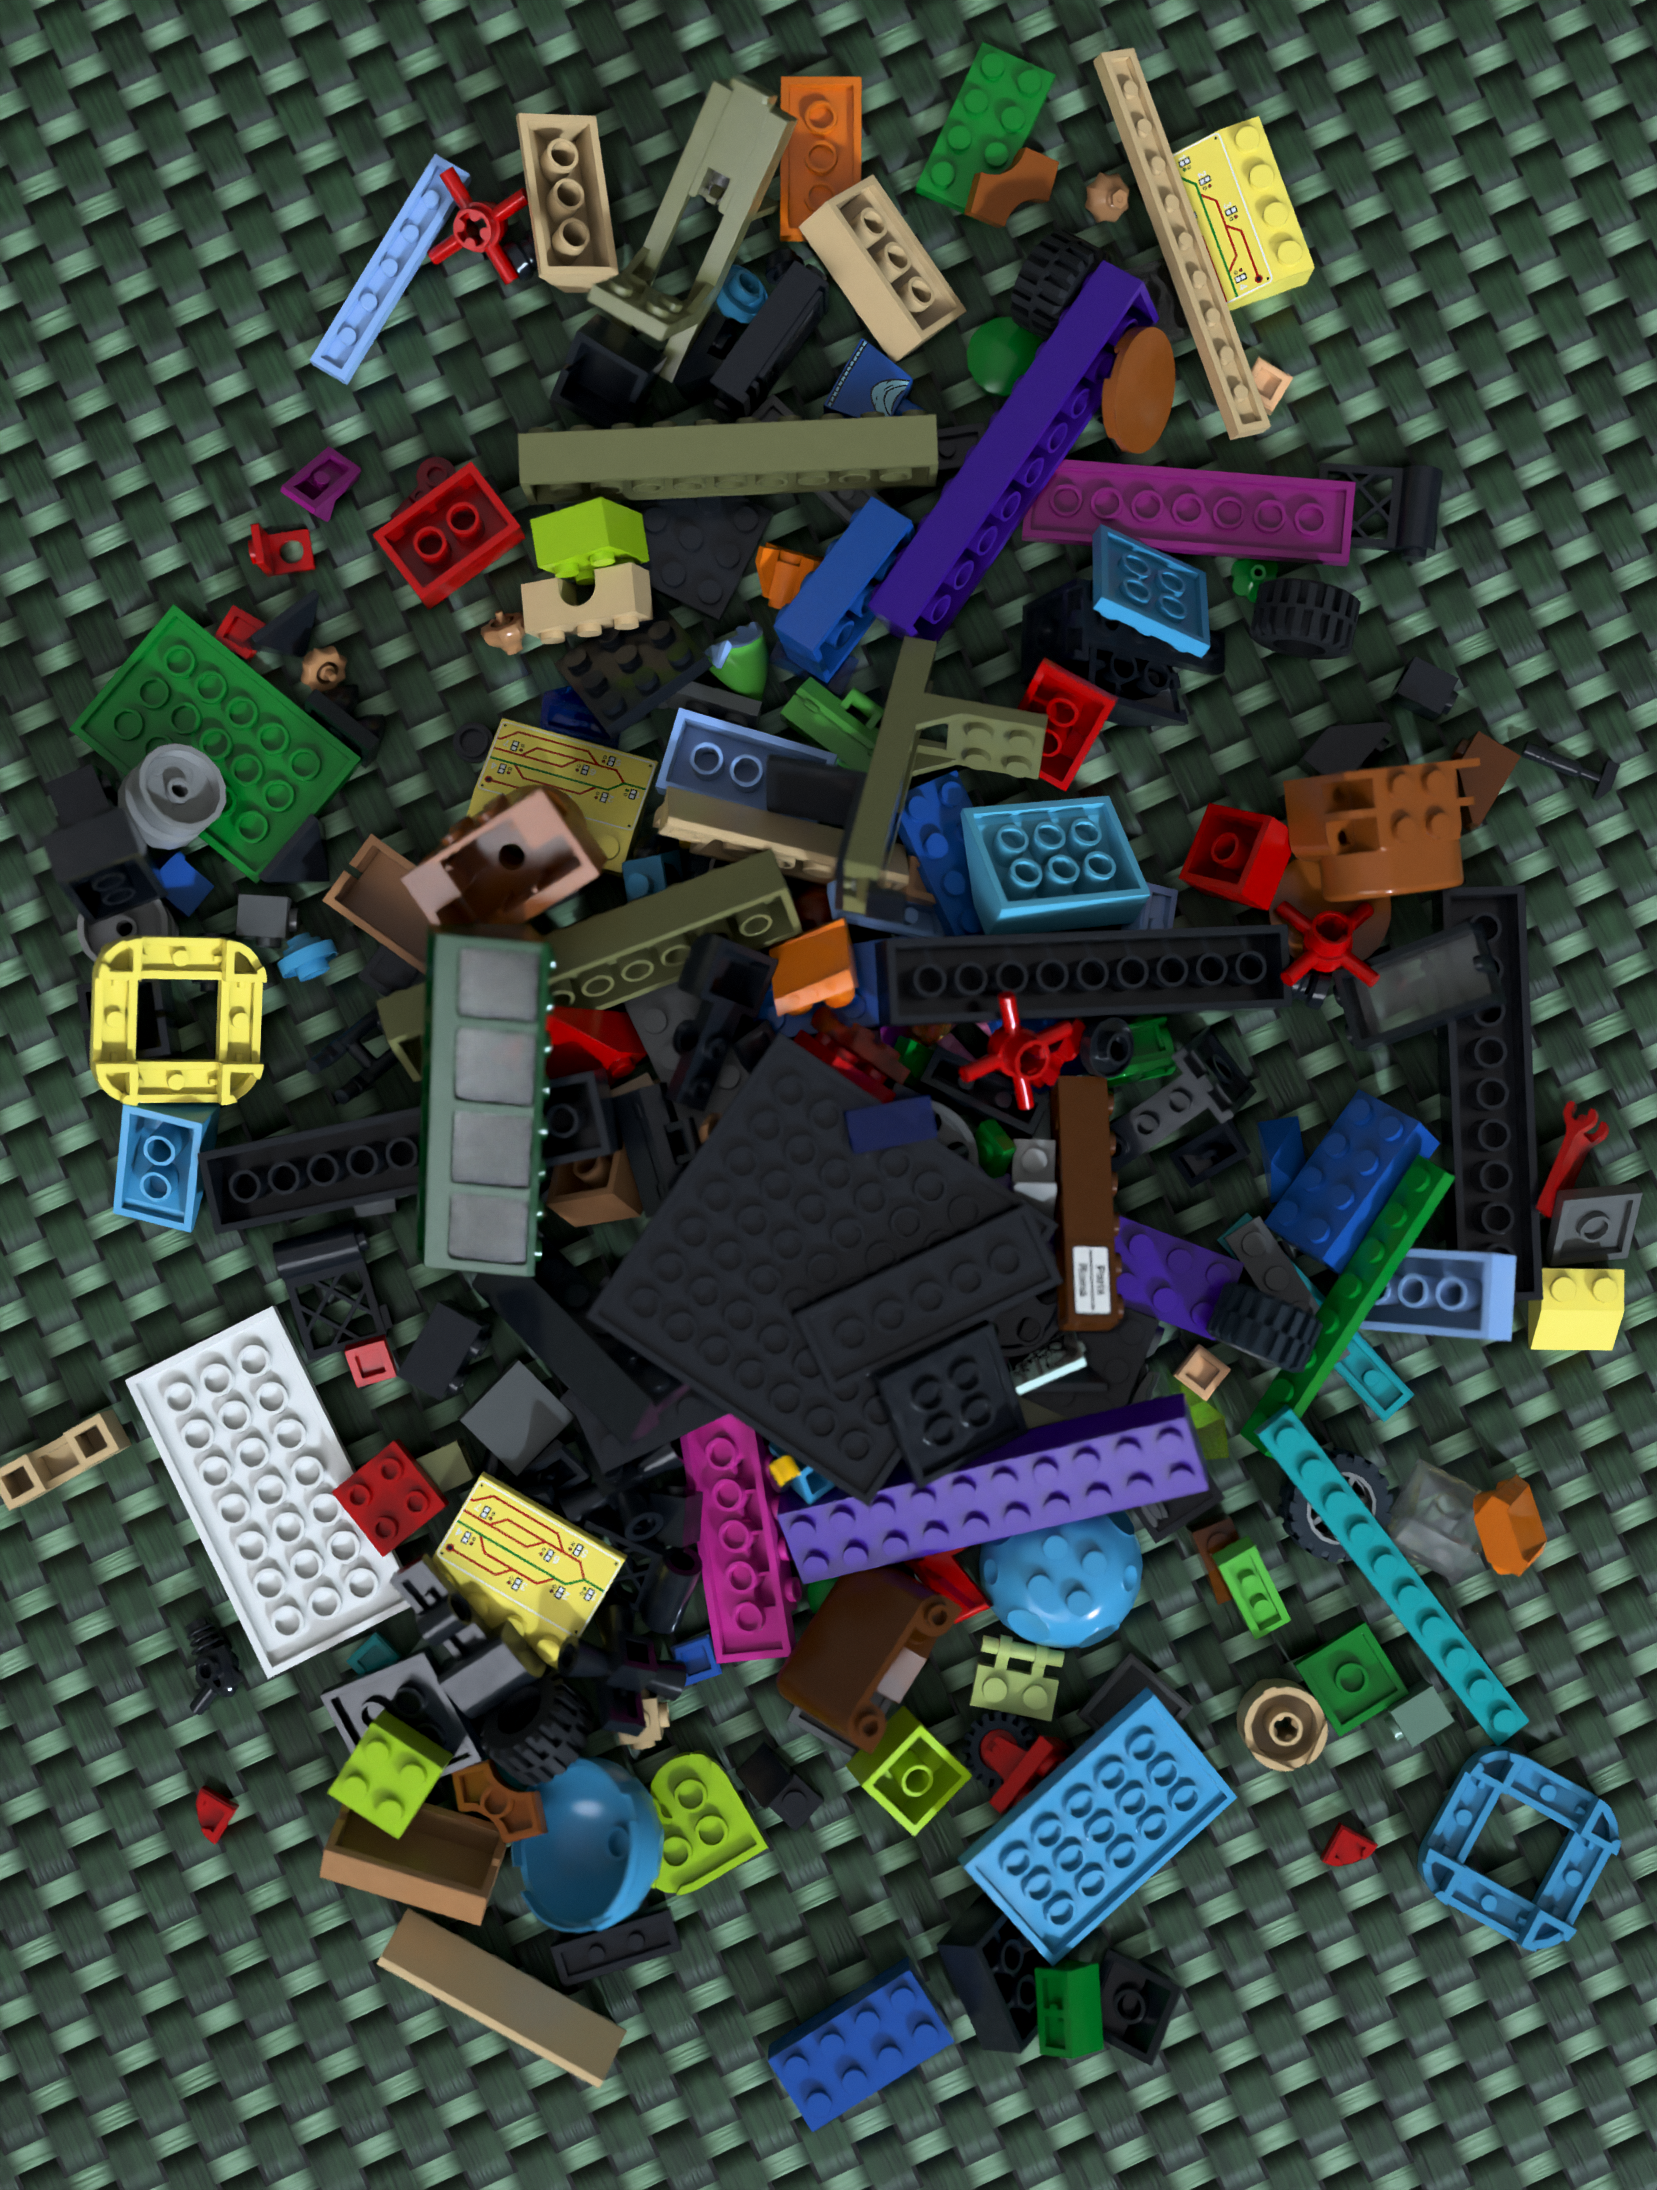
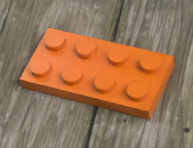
M781 76V109L799 120L780 160V241L808 242L798 227L827 200L861 181L862 77Z

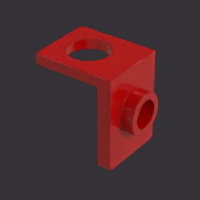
M259 523L250 524L252 540H248L250 558L253 565L257 564L267 577L315 569L311 536L308 529L268 535ZM289 541L299 542L303 546V556L296 563H287L281 558V548Z

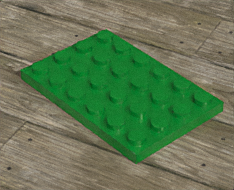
M174 604L69 728V730L125 776L159 746L172 743L192 746L206 754L221 772L226 785V803L220 817L198 836L259 886L263 883V880L258 877L310 814L316 818L362 764V759Z

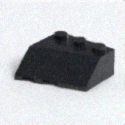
M984 1892L940 1939L936 1946L983 2050L1022 2054L1038 2034L1035 1967H1044L1051 1964L993 1899Z

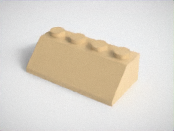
M518 113L516 121L539 277L565 293H590L593 284L619 275L596 116Z
M873 174L827 200L798 227L809 245L826 266L834 281L853 305L859 317L862 318L881 349L893 363L898 362L967 312Z

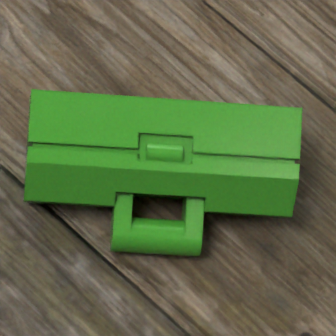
M809 677L796 691V695L794 694L782 709L780 718L781 721L816 748L837 754V764L841 767L868 772L879 734V729L876 726L883 719L885 710L856 687L841 701L812 677ZM851 706H854L870 719L866 725L847 712Z

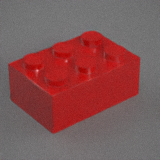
M472 461L372 534L428 611L526 539L521 526Z

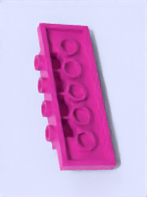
M727 1414L680 1437L688 1489L703 1492L700 1541L697 1542V1547L703 1564L701 1572L716 1664L788 1657L796 1645L791 1611L797 1609V1602L801 1600L802 1586L798 1577H792L790 1561L793 1560V1557L777 1518L781 1495L771 1486L768 1467L773 1456L769 1445H764L761 1434L731 1414Z

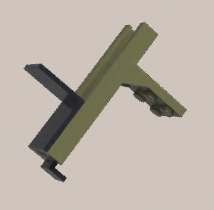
M904 636L869 771L865 772L769 754L766 762L767 810L769 812L845 826L836 859L835 909L865 914V917L903 923L906 893L885 889L884 885L912 776L954 765H961L975 770H988L1010 774L1018 778L1026 777L1038 780L1048 715L934 695V681L929 680L936 657L937 642ZM942 723L948 724L947 743L922 739L924 728Z

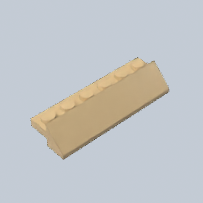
M667 786L663 804L655 811L652 826L659 828L658 834L691 842L689 853L730 863L741 861L751 854L772 849L783 876L824 886L836 880V859L844 832L842 829ZM895 843L884 888L899 891L908 885L910 876L905 847Z
M407 1908L377 1962L379 1966L597 2088H600L627 2032V2030L616 2025L609 2018L591 2011L579 2004L575 1999L557 1992L543 1984L536 1977L525 1974L507 1964L500 1957L482 1950L466 1938L450 1932L427 1916L416 1913Z

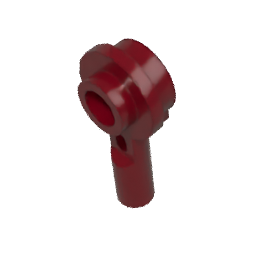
M441 457L428 458L422 462L416 475L418 486L390 515V518L394 519L455 474L456 470L451 462Z

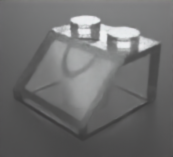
M1419 1458L1391 1510L1392 1518L1390 1524H1387L1385 1532L1402 1555L1457 1582L1481 1555L1482 1543L1473 1519L1475 1516L1473 1500L1475 1495L1483 1491Z

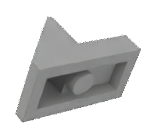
M1012 1139L1017 1149L1012 1158L1011 1192L1053 1220L1057 1183L1054 1182L1055 1140Z

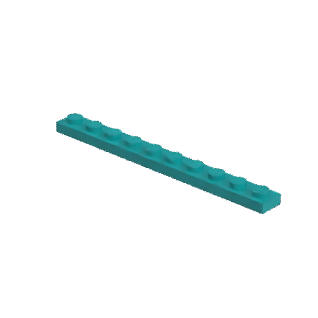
M1285 1405L1257 1427L1253 1432L1490 1740L1498 1747L1526 1725L1529 1719L1291 1408Z

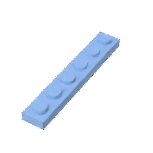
M434 154L310 358L312 365L348 385L457 205L439 175L447 169L454 167L466 189L472 181L469 173Z

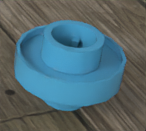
M732 265L716 302L719 310L725 316L741 323H751L768 299L765 287L756 275L739 265Z
M306 932L286 942L289 948L283 951L284 958L277 963V966L283 978L298 976L300 982L327 972L330 969L328 962L339 953L333 940L322 941L320 936L311 938L310 933Z

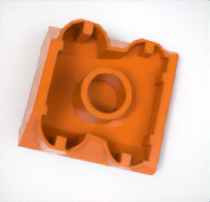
M846 916L807 930L804 933L769 947V956L779 960L772 977L774 1002L778 1017L784 1014L791 1016L806 1014L811 1010L814 1003L822 1000L832 1008L847 1006L853 1000L855 988L859 987L854 946Z
M1516 1474L1510 1479L1498 1482L1496 1490L1483 1491L1475 1495L1473 1500L1475 1516L1473 1519L1487 1561L1492 1564L1493 1569L1498 1574L1513 1573L1520 1576L1543 1553L1548 1540L1530 1485Z

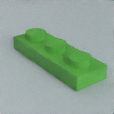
M1249 1535L1211 1555L1255 1640L1291 1621Z

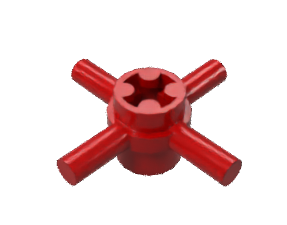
M454 167L439 175L460 210L453 223L454 234L428 250V256L431 261L438 265L464 247L473 252H486L505 285L519 278L499 243L507 233L508 217L528 205L527 190L522 187L498 204L488 201H473ZM482 218L486 223V227L479 230L475 222Z
M1286 900L1278 906L1275 913L1304 935L1302 943L1304 954L1281 973V979L1286 985L1293 986L1312 968L1321 972H1332L1340 968L1341 965L1369 988L1377 983L1381 975L1351 952L1353 947L1352 933L1374 914L1370 904L1362 902L1347 916L1337 911H1323L1316 915L1313 921Z
M1005 991L998 995L1003 1026L996 1029L990 1036L987 1044L988 1055L960 1067L959 1074L961 1079L968 1083L999 1069L1004 1074L1013 1078L1018 1108L1020 1110H1028L1034 1106L1030 1080L1037 1079L1047 1069L1050 1062L1048 1045L1072 1035L1073 1029L1067 1020L1056 1023L1037 1033L1024 1026H1020L1015 993Z

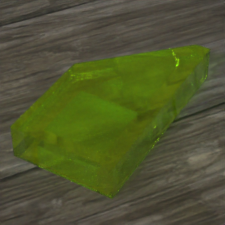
M1178 1385L1179 1393L1184 1392L1205 1460L1229 1458L1225 1417L1186 1385Z

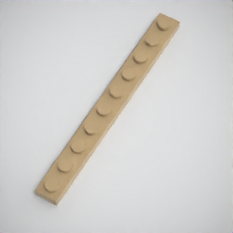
M1134 48L1102 52L1093 62L1229 438L1233 440L1263 433L1271 427L1136 52Z

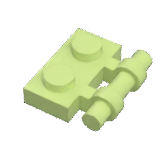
M1000 1634L999 1638L983 1635L980 1651L995 1654L993 1665L977 1662L969 1701L970 1705L1051 1721L1059 1679L1044 1675L1046 1665L1062 1668L1065 1652L1050 1649L1039 1644L1030 1645L1015 1642L1011 1636ZM1009 1658L1032 1662L1030 1672L1007 1668Z

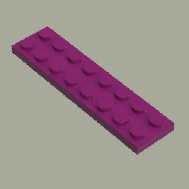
M1063 459L1024 516L1022 541L1092 546V535L1099 525L1102 524L1160 552L1347 567L1350 555L1356 482Z

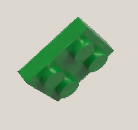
M1363 1620L1293 1663L1339 1737L1409 1694L1373 1633Z

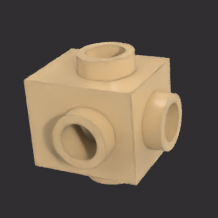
M645 1688L641 1691L646 1729L638 1737L618 1733L620 1745L630 1744V1748L633 1750L654 1747L655 1741L662 1739L664 1727H670L667 1701L661 1702L659 1695Z

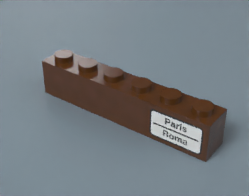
M1058 1076L1054 1085L1049 1087L1051 1140H1055L1054 1182L1057 1183L1054 1221L1059 1224L1055 1230L1056 1268L1063 1281L1057 1285L1058 1330L1109 1331L1118 1323V1319L1122 1318L1124 1311L1123 1296L1117 1293L1116 1278L1120 1277L1122 1269L1121 1254L1115 1252V1237L1119 1234L1120 1218L1119 1213L1113 1211V1196L1117 1193L1118 1177L1116 1171H1111V1156L1115 1153L1116 1136L1114 1131H1109V1116L1112 1115L1114 1109V1095L1112 1091L1107 1089V1078Z

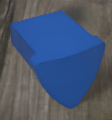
M178 850L165 854L155 861L168 892V896L163 897V899L182 916L190 917L214 888V885L184 860L186 856Z

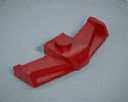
M968 1546L904 1561L905 1566L909 1567L923 1584L946 1596L963 1608L954 1624L993 1606L991 1601L988 1600L953 1556L967 1549Z

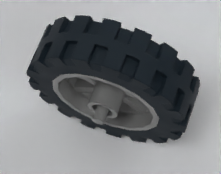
M1333 1447L1331 1451L1321 1448L1340 1474L1346 1476L1344 1479L1350 1487H1352L1354 1482L1356 1483L1360 1493L1358 1497L1382 1529H1384L1386 1523L1390 1524L1392 1513L1389 1512V1505H1393L1392 1493L1387 1490V1487L1390 1486L1384 1475L1379 1473L1380 1469L1353 1451L1350 1452L1339 1447ZM1286 1475L1285 1477L1288 1478L1286 1485H1281L1279 1491L1282 1504H1278L1279 1516L1284 1519V1523H1282L1283 1529L1292 1537L1291 1540L1316 1558H1323L1328 1562H1338V1559H1343L1346 1562L1352 1561L1329 1529L1324 1533L1315 1528L1322 1520L1316 1513L1311 1516L1310 1504Z

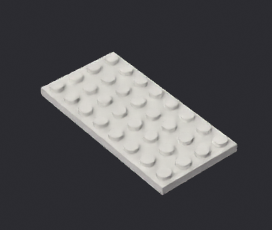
M271 1306L125 1380L268 1679L411 1607L389 1582L393 1573L403 1567L395 1550L382 1557L332 1493L333 1490L352 1476L356 1469L276 1306Z

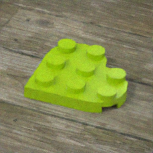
M701 1750L684 1752L670 1757L658 1768L651 1782L650 1794L653 1797L654 1805L663 1825L664 1843L660 1873L658 1878L654 1880L651 1888H658L665 1893H677L676 1895L690 1893L768 1848L769 1843L729 1774L708 1753Z

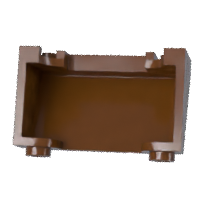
M890 1564L839 1576L777 1675V1689L784 1699L867 1753L872 1754L886 1730V1718L884 1712L869 1701L914 1628L931 1637L940 1636L952 1627L963 1608L946 1596Z

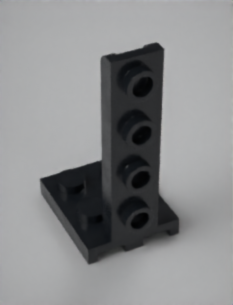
M1076 577L1027 603L1022 609L1020 684L1030 685L1044 658L1066 670L1089 661V647L1206 675H1219L1225 671V633L1210 630V648L1202 658L1189 652H1180L1171 644L1161 639L1143 635L1134 627L1117 619H1108L1101 615L1099 611L1093 609V601H1090V580Z
M1209 1026L1196 1034L1171 1056L1183 1072L1180 1076L1109 1125V1131H1114L1116 1136L1115 1153L1111 1156V1171L1117 1172L1207 1108L1211 1110L1220 1124L1224 1123L1234 1116L1257 1092Z

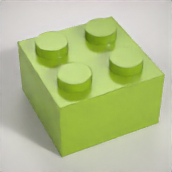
M603 497L530 520L538 568L554 573L558 578L574 580L577 585L595 584V569L629 562L638 565L650 561L642 514Z
M904 1705L886 1722L884 1735L873 1753L869 1754L860 1749L845 1765L858 1783L913 1836L973 1776L960 1760Z
M383 1710L367 1729L329 1789L328 1794L399 1839L419 1811L452 1759L453 1754Z

